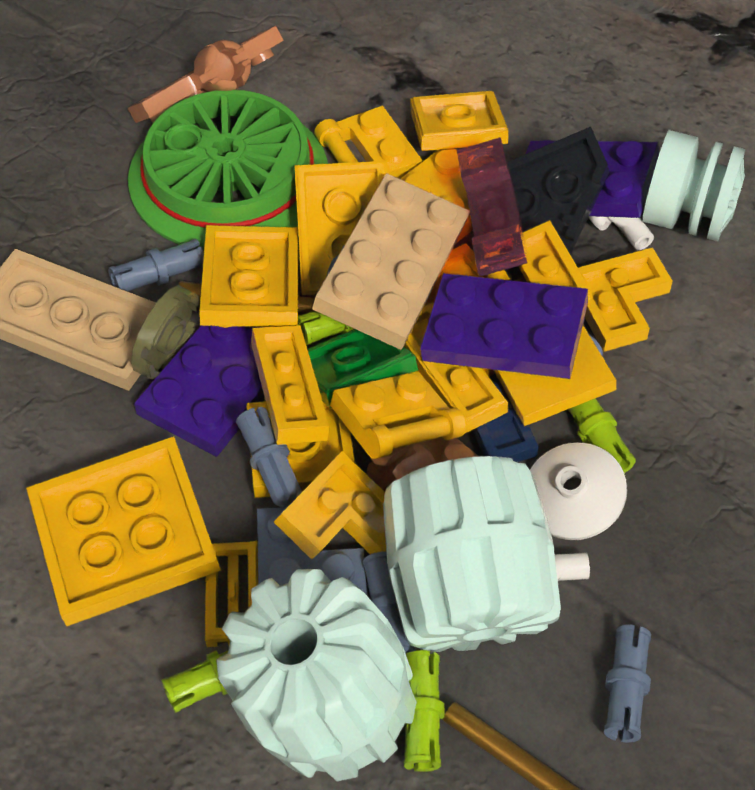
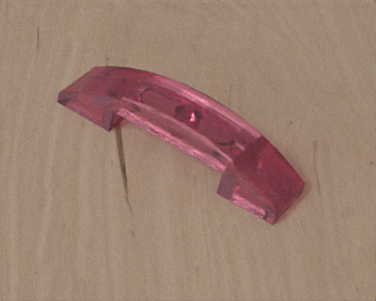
M501 137L457 150L461 178L467 192L474 233L472 243L479 276L526 264L528 259L525 237Z

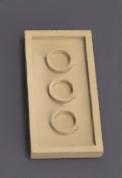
M386 173L318 291L312 309L402 350L467 221L470 211Z
M14 249L0 267V339L130 391L141 375L134 371L132 367L133 347L146 317L156 302Z

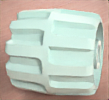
M497 456L452 459L414 470L392 482L386 488L383 511L388 571L405 639L410 646L431 652H441L449 648L457 651L476 650L480 643L484 641L494 640L503 645L515 642L516 634H538L547 629L548 624H552L559 619L561 605L553 540L534 476L526 464L517 463L512 458Z
M297 569L287 584L279 585L273 578H269L251 589L252 605L244 613L233 611L229 613L222 628L230 640L229 650L227 654L216 659L218 679L232 700L231 705L246 730L269 753L292 770L308 778L313 777L316 771L327 772L336 781L358 777L359 769L376 760L384 763L398 749L395 740L404 724H412L417 703L408 682L413 677L404 648L388 619L369 597L349 579L341 577L330 581L323 571L318 569Z

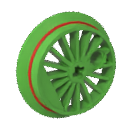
M216 90L186 98L168 108L155 120L131 161L128 174V188L136 212L152 230L179 245L196 238L199 241L198 247H202L204 251L206 225L298 227L295 165L328 164L325 151L315 135L281 102L251 91ZM230 116H239L231 131ZM221 117L222 133H219L211 118ZM252 183H253L254 185L258 186L259 188H261V191H260L259 194L257 193V191H256L255 188L253 187ZM200 189L195 199L189 198ZM217 190L224 193V203L211 202ZM240 190L245 200L233 202V191Z

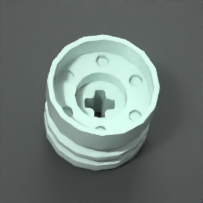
M668 130L649 187L642 222L672 229L681 211L690 213L689 234L697 235L702 217L704 216L712 219L707 239L719 241L721 232L733 218L745 178L744 154L746 149L734 146L728 166L718 164L723 143L715 142L707 159L702 160L697 158L698 137Z

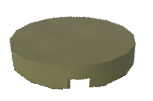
M177 285L169 289L157 301L146 317L133 347L131 363L134 371L154 380L160 374L158 370L160 368L164 369L192 337L195 330V322L190 320L192 310L200 312V300L197 294Z

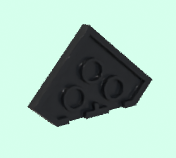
M588 127L464 180L489 247L550 220L571 255L609 175V168L592 128ZM516 261L505 266L504 269L511 281L527 282Z

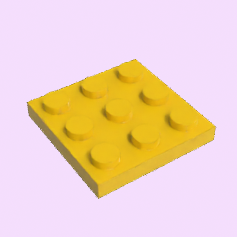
M174 436L26 488L59 612L66 627L221 571Z

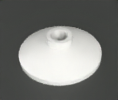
M578 442L557 446L543 454L530 469L535 479L551 535L565 540H582L594 537L608 529L623 511L627 498V483L624 472L618 461L609 452L598 446ZM571 478L581 479V484L576 489L568 490L563 487L564 483Z

